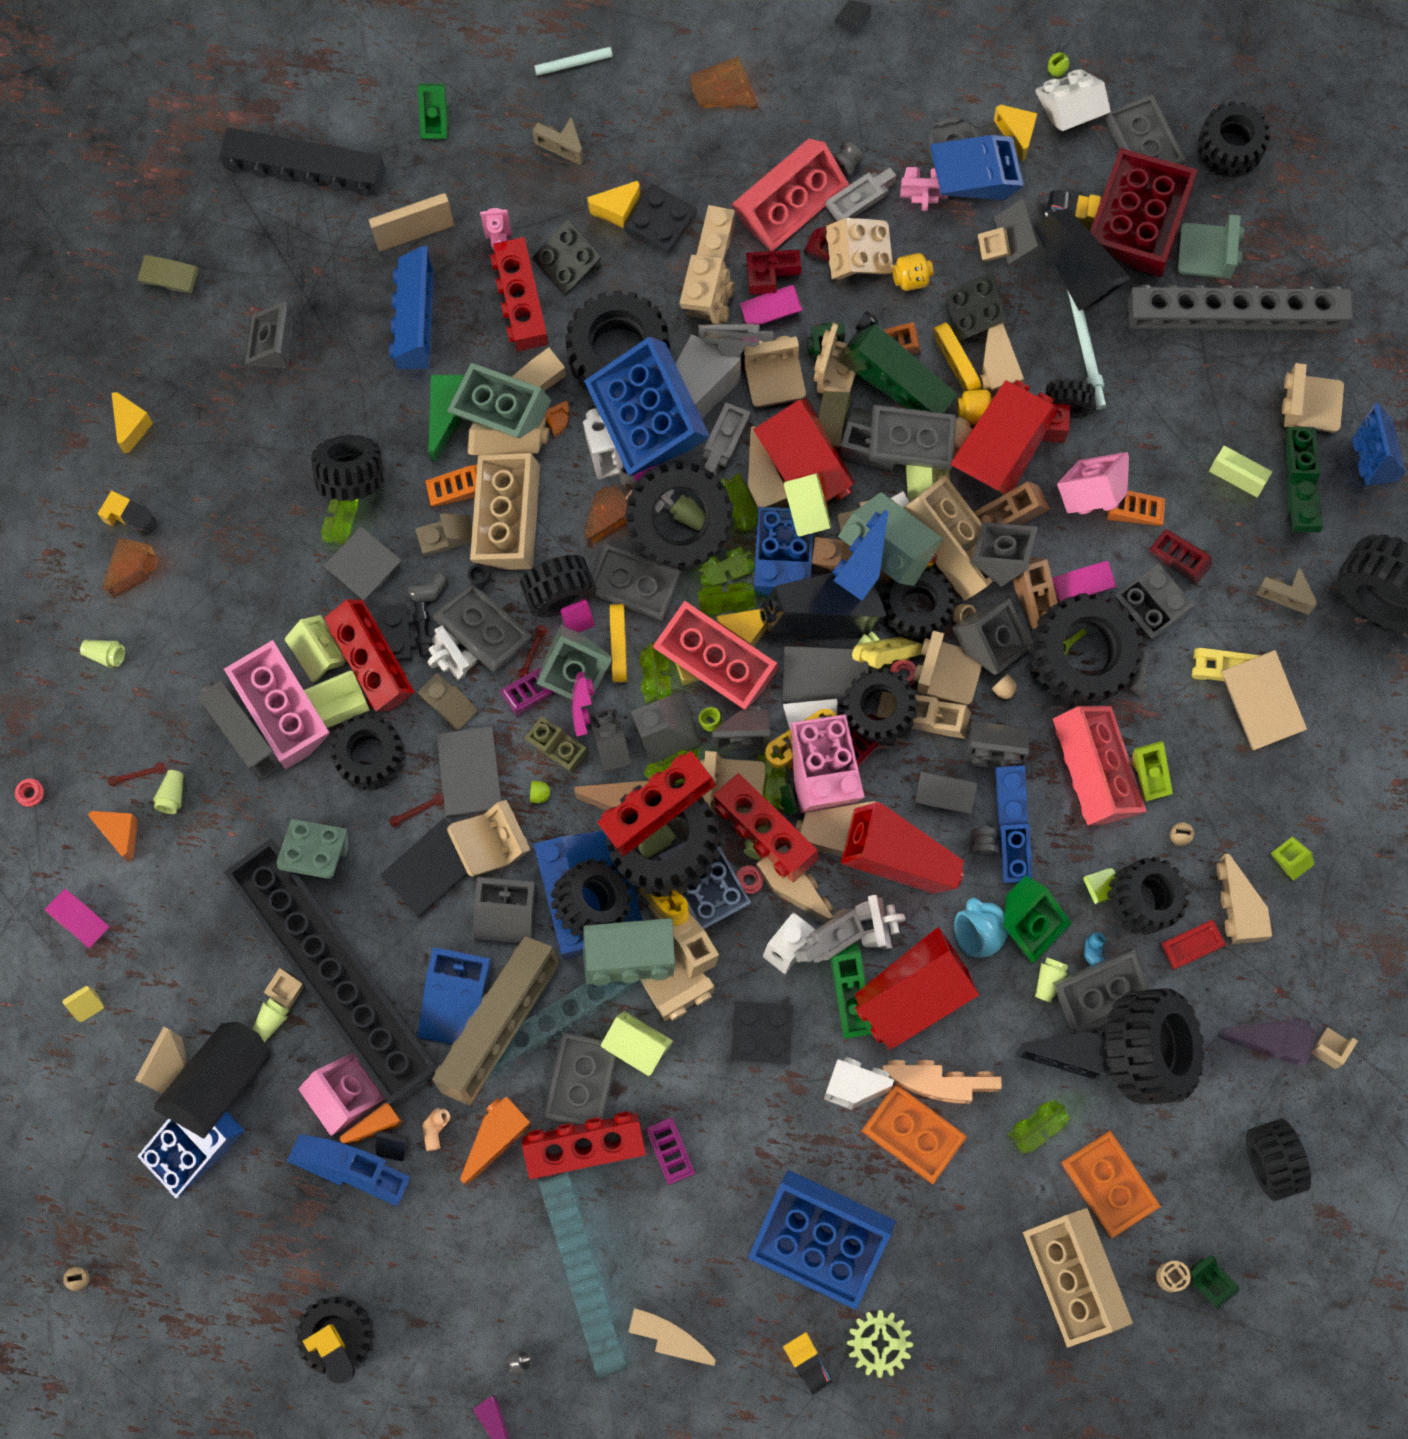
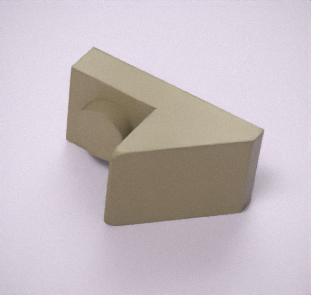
M571 117L561 133L553 126H544L537 122L533 129L534 143L579 165L583 163L582 148Z
M442 513L439 514L441 521L416 528L423 556L426 557L470 544L473 527L469 515Z
M1300 568L1293 575L1290 586L1280 578H1268L1265 576L1256 593L1260 597L1308 615L1317 603Z
M438 673L417 692L419 697L457 731H460L478 713V710L455 685L451 686Z

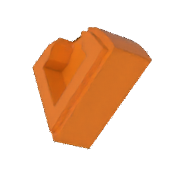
M567 400L546 411V423L554 438L559 436L569 423L570 411Z

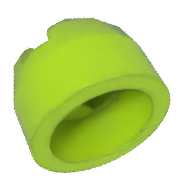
M1057 52L1049 59L1048 71L1054 76L1065 75L1069 68V59L1064 53Z
M707 707L700 712L698 720L704 730L712 732L722 725V716L718 709ZM710 717L714 723L710 724L706 719Z
M532 780L530 803H544L550 796L549 786L545 782Z

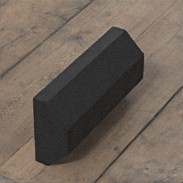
M221 1023L155 1102L154 1110L205 1139L268 1061L271 1051L257 1032L242 1023Z

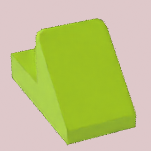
M1163 741L1135 748L1131 765L1138 772L1142 798L1145 801H1150L1173 794Z

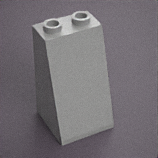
M691 334L676 362V366L703 419L741 380V357L720 355L718 346L706 343L703 339Z

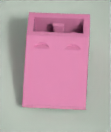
M846 714L792 722L794 784L801 814L853 805L863 799L864 792Z

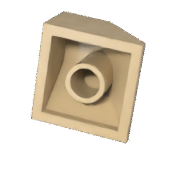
M163 1027L135 1080L163 1094L189 1063L182 1037Z

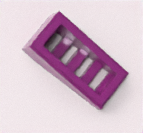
M542 667L500 690L501 696L517 718L555 693L541 685L542 691L538 693L532 682L537 681ZM526 686L533 694L530 698L523 691V688ZM517 692L523 699L521 703H518L513 696Z
M673 1117L646 1128L668 1186L695 1175ZM671 1129L673 1134L656 1140L654 1135ZM674 1140L676 1141V1146L662 1152L660 1151L659 1146ZM680 1151L681 1157L665 1163V1157ZM685 1163L686 1168L672 1174L669 1173L668 1169Z
M495 1395L490 1396L473 1408V1412L491 1439H510Z

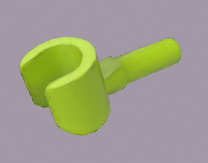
M1082 628L1072 637L1063 641V646L1066 648L1064 652L1065 657L1069 653V648L1087 634L1085 629Z

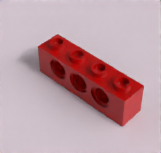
M525 237L494 243L495 254H491L490 258L493 271L499 270L500 278L495 279L499 295L504 294L506 302L501 303L504 319L510 318L511 326L506 327L509 342H515L517 352L549 345ZM511 268L519 269L516 273L507 272ZM516 292L524 293V295L519 298H515L512 296ZM522 316L530 317L526 322L518 321Z
M346 599L324 618L329 627L330 634L336 639L342 650V656L351 666L358 683L367 695L368 703L376 712L393 711L415 693L364 600Z
M690 751L687 754H681L676 757L671 766L665 771L657 772L651 776L648 783L640 790L636 789L630 792L625 797V801L616 808L612 807L606 810L597 823L620 854L625 856L717 785L709 772L693 752ZM676 780H685L682 787L672 788ZM662 797L661 802L657 806H649L651 799ZM630 815H638L636 822L626 824V819Z
M739 773L713 794L714 810L723 820L728 818L734 824L733 828L742 839L748 838L754 844L753 848L756 853L763 859L767 857L774 864V870L782 878L788 877L794 883L818 861V850ZM744 806L751 809L746 814L737 812L740 807ZM760 826L771 828L767 833L756 831ZM781 845H787L791 848L785 853H780L776 850Z
M630 1111L617 1113L614 1115V1118L605 1120L601 1117L586 1120L585 1124L573 1126L571 1123L557 1126L556 1130L544 1132L542 1129L528 1132L527 1136L522 1137V1148L529 1180L646 1155L638 1113L632 1114ZM610 1132H616L620 1135V1138L615 1142H609L604 1137ZM581 1138L591 1141V1144L586 1148H580L575 1143ZM552 1144L559 1145L562 1148L557 1154H551L546 1149Z

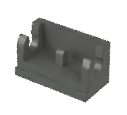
M920 772L915 803L971 814L977 783Z

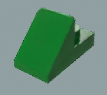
M419 83L421 138L447 139L449 104L446 103L445 83Z

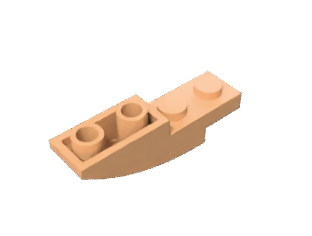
M903 1060L888 1061V1065H883L881 1070L890 1074L888 1078L893 1079L894 1084L896 1083L914 1094L937 1101L970 1104L972 1102V1092H999L1002 1089L1001 1077H994V1072H976V1077H964V1072H947V1077H942V1065H935L933 1060H919L917 1065H905Z

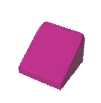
M587 600L579 601L560 610L567 628L579 633L594 627V620Z

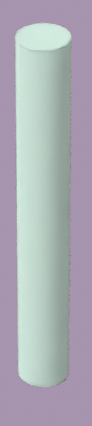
M606 47L535 65L534 68L536 75L539 76L611 58L613 55L611 47Z

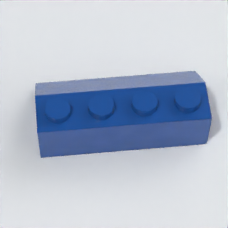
M421 246L399 257L398 268L393 269V282L397 284V293H392V308L396 309V318H391V333L395 334L394 343H390V359L395 360L397 369H430L434 268L427 246Z

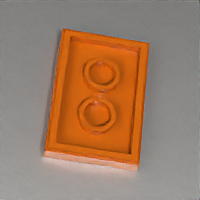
M896 1083L861 1130L863 1134L932 1185L968 1137Z
M1111 1130L1060 1162L1110 1239L1161 1207Z

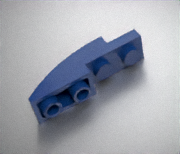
M1025 765L995 766L996 815L1003 882H1019L1025 875L1033 879Z
M299 1134L287 1159V1162L341 1186L345 1182L395 1206L399 1204L410 1179V1176L384 1165L386 1160L343 1143L310 1135Z

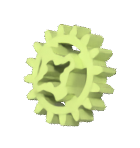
M878 1310L877 1318H873L872 1314L868 1312L866 1313V1322L859 1318L856 1320L859 1326L858 1330H849L855 1336L854 1340L847 1341V1345L854 1346L855 1350L849 1354V1357H858L859 1361L855 1367L859 1368L865 1365L866 1375H869L872 1370H876L877 1377L881 1378L883 1370H887V1373L892 1376L894 1375L893 1367L896 1366L902 1370L904 1366L901 1359H910L911 1357L905 1352L906 1348L913 1346V1343L907 1342L905 1339L911 1332L910 1330L902 1331L903 1320L897 1323L893 1321L894 1313H890L887 1318H883L882 1310ZM871 1324H874V1332L868 1338H860L863 1331ZM886 1324L896 1331L899 1339H892L886 1332ZM879 1329L881 1330L883 1341L888 1342V1347L883 1348L882 1353H880V1359L877 1347H872V1341L878 1338ZM860 1349H867L874 1356V1364L865 1359ZM891 1350H899L896 1358L890 1363L885 1364L886 1355Z

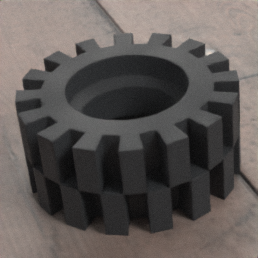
M1064 378V381L1056 379L1055 382L1050 381L1046 385L1045 395L1054 399L1052 404L1070 405V418L1071 416L1080 418V415L1086 417L1088 414L1091 415L1093 413L1095 387L1091 383L1087 384V381L1084 380L1078 382L1079 379L1069 381V378Z

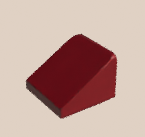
M822 226L812 232L804 252L829 263V248L826 238L827 229Z

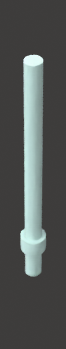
M1068 292L1088 374L1086 381L1087 384L1091 383L1095 387L1094 404L1096 410H1102L1106 408L1102 390L1104 382L1102 375L1098 373L1084 310L1079 311Z

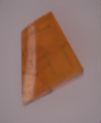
M738 56L690 75V86L700 107L712 108L714 106H722L723 108L733 109V105L750 106L751 110L758 108L755 94Z

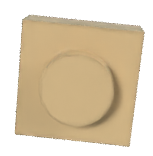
M1004 227L978 234L983 261L988 262L1011 255L1007 230Z
M279 968L264 993L284 1007L291 1008L305 985L285 969Z

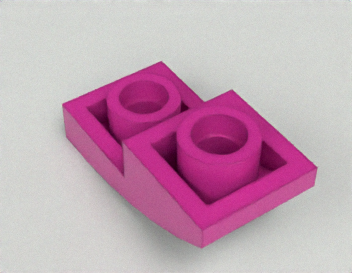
M794 285L778 289L776 293L763 294L739 303L746 323L759 324V326L803 311Z
M1109 561L1090 565L1052 578L1059 602L1077 594H1099L1117 588Z
M584 672L577 674L572 695V716L576 736L587 734L586 725L591 723L587 708L581 709V707L592 704L590 696L595 695L591 678L585 679Z
M63 889L44 909L87 948H90L109 928L102 919L66 889Z

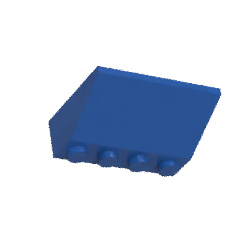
M649 336L584 380L628 476H633L686 453L710 438L669 349L663 341Z
M604 831L562 836L534 844L563 960L583 955V938H581V934L576 937L571 935V929L567 928L564 930L561 927L563 924L561 919L556 920L554 914L557 911L551 907V902L555 898L551 897V892L556 888L554 884L561 878L560 876L579 862L595 859L596 863L604 860L607 861L608 867L612 864L615 866L610 857L611 852L607 848L606 839L608 837ZM624 878V883H629L630 890L627 891V894L632 895V901L627 904L631 908L622 922L643 921L634 886ZM582 887V895L587 905L596 911H600V902L596 894L592 890Z
M787 1170L748 1259L857 1310L891 1236L896 1220Z

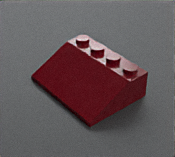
M1120 148L1090 233L1115 259L1135 270L1163 277L1195 186L1198 169Z

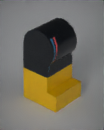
M1054 190L1049 194L1046 212L1053 208H1056L1057 211L1069 208L1081 223L1091 230L1100 205L1101 196L1090 194L1089 197L1076 194L1072 195L1063 190Z
M113 491L109 493L98 512L99 517L104 523L114 526L116 521L130 526L135 533L141 536L151 534L156 527V520L146 507Z
M328 1325L303 1340L308 1352L318 1350L326 1364V1375L330 1381L334 1383H347L353 1379L356 1373L355 1363L334 1325Z
M806 1332L783 1346L790 1361L812 1395L833 1383L831 1376Z

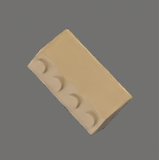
M531 453L478 455L470 555L472 562L505 570L533 568L540 464Z
M944 475L903 508L944 538L932 559L951 582L955 591L966 601L987 587L993 580L972 564V557L982 523L950 480Z
M1088 1208L1023 1232L1067 1348L1133 1324Z

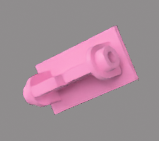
M492 208L480 212L485 238H491V247L494 250V243L507 241V236H512L507 209Z

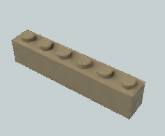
M524 936L520 944L514 948L506 966L500 970L495 983L489 992L483 996L482 1002L475 1014L468 1019L466 1028L458 1040L452 1044L451 1050L444 1062L435 1071V1076L432 1080L442 1094L471 1105L560 965L561 960L552 946Z

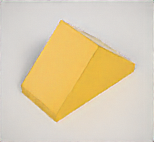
M999 105L995 110L994 122L1004 136L1013 137L1016 154L1020 161H1023L1027 156L1037 113Z
M638 181L587 197L590 214L624 228V223L641 198L640 186Z
M118 392L112 393L117 443L124 453H129L150 428L153 421L143 409Z
M760 609L717 616V623L753 647L767 629V625L763 624L761 620Z

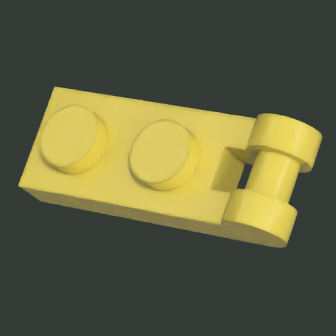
M900 636L856 645L852 658L860 663L866 661L871 667L879 669L884 663L891 664L893 660H909V657L921 655L923 644Z
M1196 648L1194 649L1193 659L1196 660V665L1192 668V678L1224 681L1221 673L1222 670L1261 655ZM1207 661H1215V669L1207 668Z

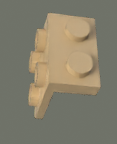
M844 218L826 226L830 258L829 266L832 279H843L855 273L885 275L892 273L893 262L889 225L885 220Z
M691 255L679 304L682 309L708 311L713 324H723L728 321L729 298H733L735 292V284L731 281L730 271L726 268L723 258Z
M835 323L832 324L831 331L826 330L824 333L821 355L818 354L814 368L815 375L813 381L818 382L817 392L824 394V391L851 392L856 375L855 372L836 360L848 343L837 341L838 324Z
M781 336L774 341H759V345H756V347H744L743 362L752 404L755 408L794 402L806 397L798 358L799 345L797 336L791 338L789 336Z
M1295 363L1292 371L1287 372L1285 376L1284 389H1287V398H1284L1282 405V414H1285L1284 426L1315 427L1316 431L1338 432L1341 427L1344 383L1340 380L1306 376L1307 364Z
M933 631L931 639L925 638L921 655L926 656L924 665L918 664L915 672L914 681L918 682L916 692L969 706L974 697L982 666L963 653L961 647L942 642L944 633Z
M705 751V759H701L700 762L712 776L717 786L706 793L703 798L709 804L714 815L718 814L714 810L713 794L737 773L744 777L762 796L764 795L767 767L763 762L722 759L717 752ZM744 806L740 807L737 812L746 814L751 809Z
M507 800L497 802L483 815L452 823L447 828L461 861L470 876H477L514 865L531 851Z
M675 953L674 977H668L664 980L640 979L664 1022L670 1018L674 1021L687 1013V1008L695 1003L697 1006L702 1005L712 998L711 994L714 993V986L709 977L706 978L704 973L690 979Z

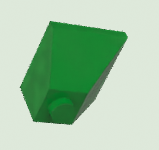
M1025 875L1006 895L1004 928L1029 962L1034 964L1072 922L1047 887Z

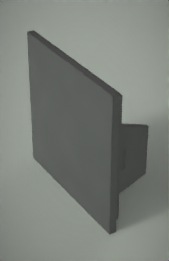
M705 328L704 341L717 344L720 355L740 357L745 346L756 347V345H759V333Z
M360 526L323 567L365 601L374 590L377 591L390 577V573L402 560Z

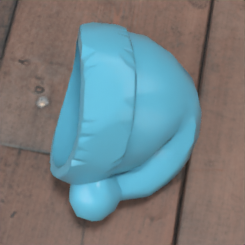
M972 897L968 899L966 909L957 913L954 922L955 937L959 948L967 956L975 958L990 957L997 953L1006 942L1008 932L1004 928L1005 913L999 906L994 903H982L979 899Z

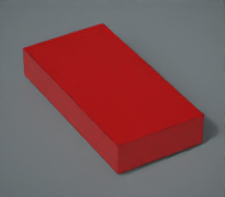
M1212 919L1161 943L1160 946L1174 971L1225 947L1226 943Z

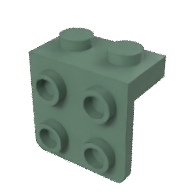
M1229 215L1225 227L1184 223L1180 230L1178 272L1186 275L1231 279L1236 267H1240L1243 253L1238 251L1239 243H1242L1244 236V226H1240L1241 216Z
M291 819L277 859L278 869L322 878L333 877L339 857H346L349 850L347 829Z

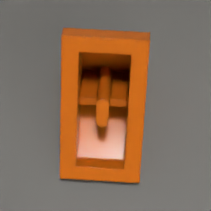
M91 811L87 814L118 853L127 862L132 861L139 820L131 813Z

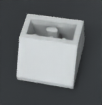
M1084 70L1071 71L1067 74V77L1060 80H1048L1043 84L1044 86L1035 89L1052 125L1061 131L1111 112L1104 82Z
M845 1057L844 1061L837 1060L824 1100L852 1110L888 1093L894 1080L888 1078L890 1074L884 1070L873 1068L872 1071L861 1068L862 1063Z

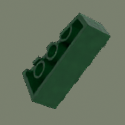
M877 324L853 335L836 359L906 409L945 413L957 395L955 391Z

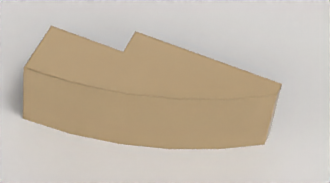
M548 347L512 377L538 386L545 392L548 388L566 377V370L564 365Z
M882 692L876 716L878 719L885 720L895 712L897 699L893 694ZM915 695L918 713L917 718L913 720V729L965 739L971 712L966 705L940 702L935 697Z
M634 1308L629 1333L657 1339L655 1352L715 1366L716 1360L687 1332L663 1318Z

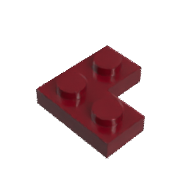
M799 249L746 253L749 295L776 293L775 276L802 274Z

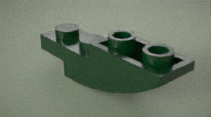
M1315 427L1287 428L1286 488L1288 514H1291L1293 532H1321L1323 528L1318 483L1320 465Z

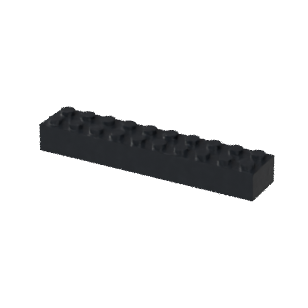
M270 838L224 871V874L386 1100L395 1108L432 1081L438 1066L299 874L278 869L277 859L281 850Z

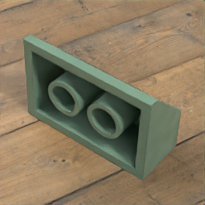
M471 362L447 411L520 439L541 424L552 400L538 386Z
M880 492L852 513L838 537L851 546L859 535L863 538L870 530L866 525L874 513L877 511L881 514L884 510H887L888 519L880 569L896 582L914 586L944 538L886 494Z
M672 918L584 926L583 959L586 984L603 986L617 981L634 983L640 979L664 980L668 977H674L675 957Z

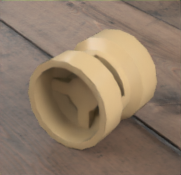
M1179 1261L1166 1262L1156 1272L1158 1286L1167 1292H1177L1185 1289L1191 1279L1188 1267Z

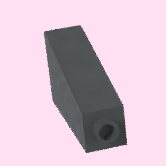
M222 681L212 682L205 686L201 691L202 693L197 697L259 782L280 768L282 764Z

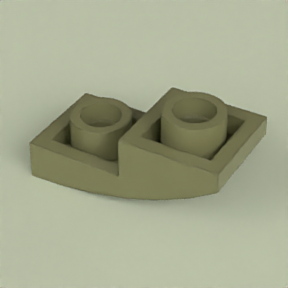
M144 255L137 280L147 285L166 287L171 291L192 293L199 268L179 261Z
M824 391L818 419L835 448L841 449L847 427L846 420L853 399L850 392Z
M542 716L524 737L532 746L572 774L589 753L585 746L566 735L561 728Z

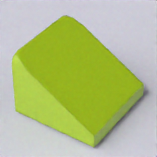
M1293 836L1271 852V856L1292 880L1297 879L1314 865L1312 852Z
M1113 868L1083 877L1095 904L1111 901V898H1107L1108 891L1112 890L1109 886L1110 881L1115 878L1114 874L1116 872Z

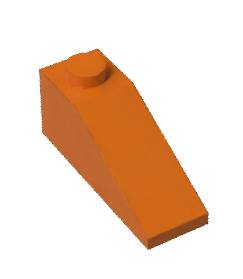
M507 1096L503 1100L497 1098L486 1109L489 1113L484 1116L460 1178L466 1186L532 1126Z

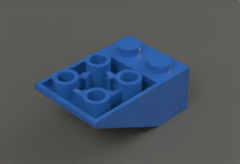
M987 135L930 145L941 195L1006 200L1024 186L1013 137Z
M1376 403L1366 415L1352 439L1355 452L1359 453V473L1361 477H1364L1366 486L1399 481L1406 472L1394 421L1381 405Z
M758 507L754 597H768L777 585L811 578L813 533L803 536L797 535L790 508Z
M884 510L881 514L877 511L874 513L866 525L870 529L866 536L863 538L859 535L849 548L853 554L848 561L842 558L832 572L836 575L833 581L861 601L880 575L888 519L887 510Z
M433 947L426 976L417 1038L451 1045L458 1040L466 1028L468 1019L475 1014L482 1002L483 996L487 993L493 968L490 958Z
M227 1111L205 1139L168 1119L137 1157L175 1198H178L230 1149L245 1130Z

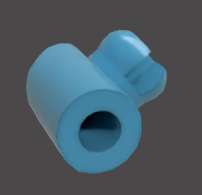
M1100 932L1089 935L1085 941L1084 957L1090 965L1105 960L1102 957V952L1106 939Z

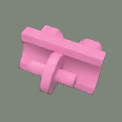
M917 167L906 168L904 178L901 181L900 197L911 198V203H921L922 211H927L928 203L938 204V198L948 199L947 195H941L935 168L931 169L930 178H920V169Z

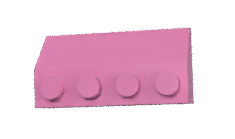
M273 640L224 669L285 770L310 756L330 734Z

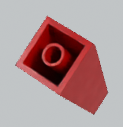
M1005 380L950 465L1003 494L1015 489L1059 410L1052 405L1054 399L1041 392L1037 396L1028 392L1030 387L1018 380H1015L1014 383Z
M807 398L799 399L753 429L785 482L818 473L827 508L829 507L827 504L828 500L836 496L839 501L852 492L850 487L855 484V481Z
M875 802L854 808L841 864L932 894L958 889L964 876V871L962 870L964 861L882 803Z
M938 927L855 994L858 1003L855 1010L863 1022L868 1020L873 1026L870 1030L879 1044L884 1042L887 1048L891 1050L979 996V993L968 968L940 927Z

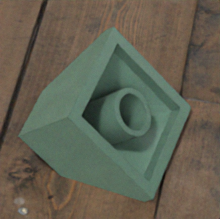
M561 625L548 650L536 684L572 700L577 674L584 672L585 679L591 678L595 692L612 657L587 636Z

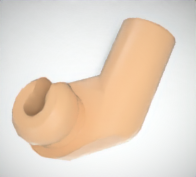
M437 1108L432 1111L422 1125L426 1151L441 1149L438 1134L450 1120V1113L444 1108Z

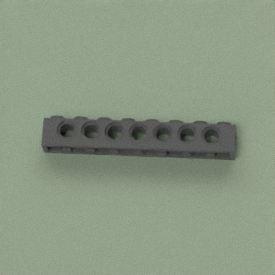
M1139 285L1132 287L1128 298L1129 329L1347 330L1352 321L1351 289H1342L1338 286L1327 289H1315L1312 286L1288 289L1285 286L1260 288L1259 286L1233 288L1232 286L1224 285L1218 288H1206L1203 285H1196L1191 288H1179L1176 285H1167L1162 288ZM1153 303H1159L1164 308L1158 309L1153 306ZM1180 303H1186L1191 308L1185 309L1180 306ZM1212 303L1216 305L1218 309H1211L1207 306V304ZM1234 304H1241L1245 309H1238ZM1261 304H1268L1272 309H1265ZM1288 304L1296 305L1299 310L1292 309ZM1316 304L1323 305L1326 310L1319 309Z

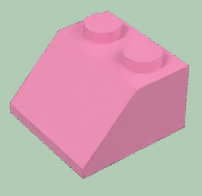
M1128 452L1078 460L1057 483L1067 513L1078 512L1079 514H1086L1094 509L1103 508V510H1111L1118 507L1120 501L1127 494Z
M353 1052L315 1070L298 1088L331 1136L354 1125L386 1101L384 1095Z

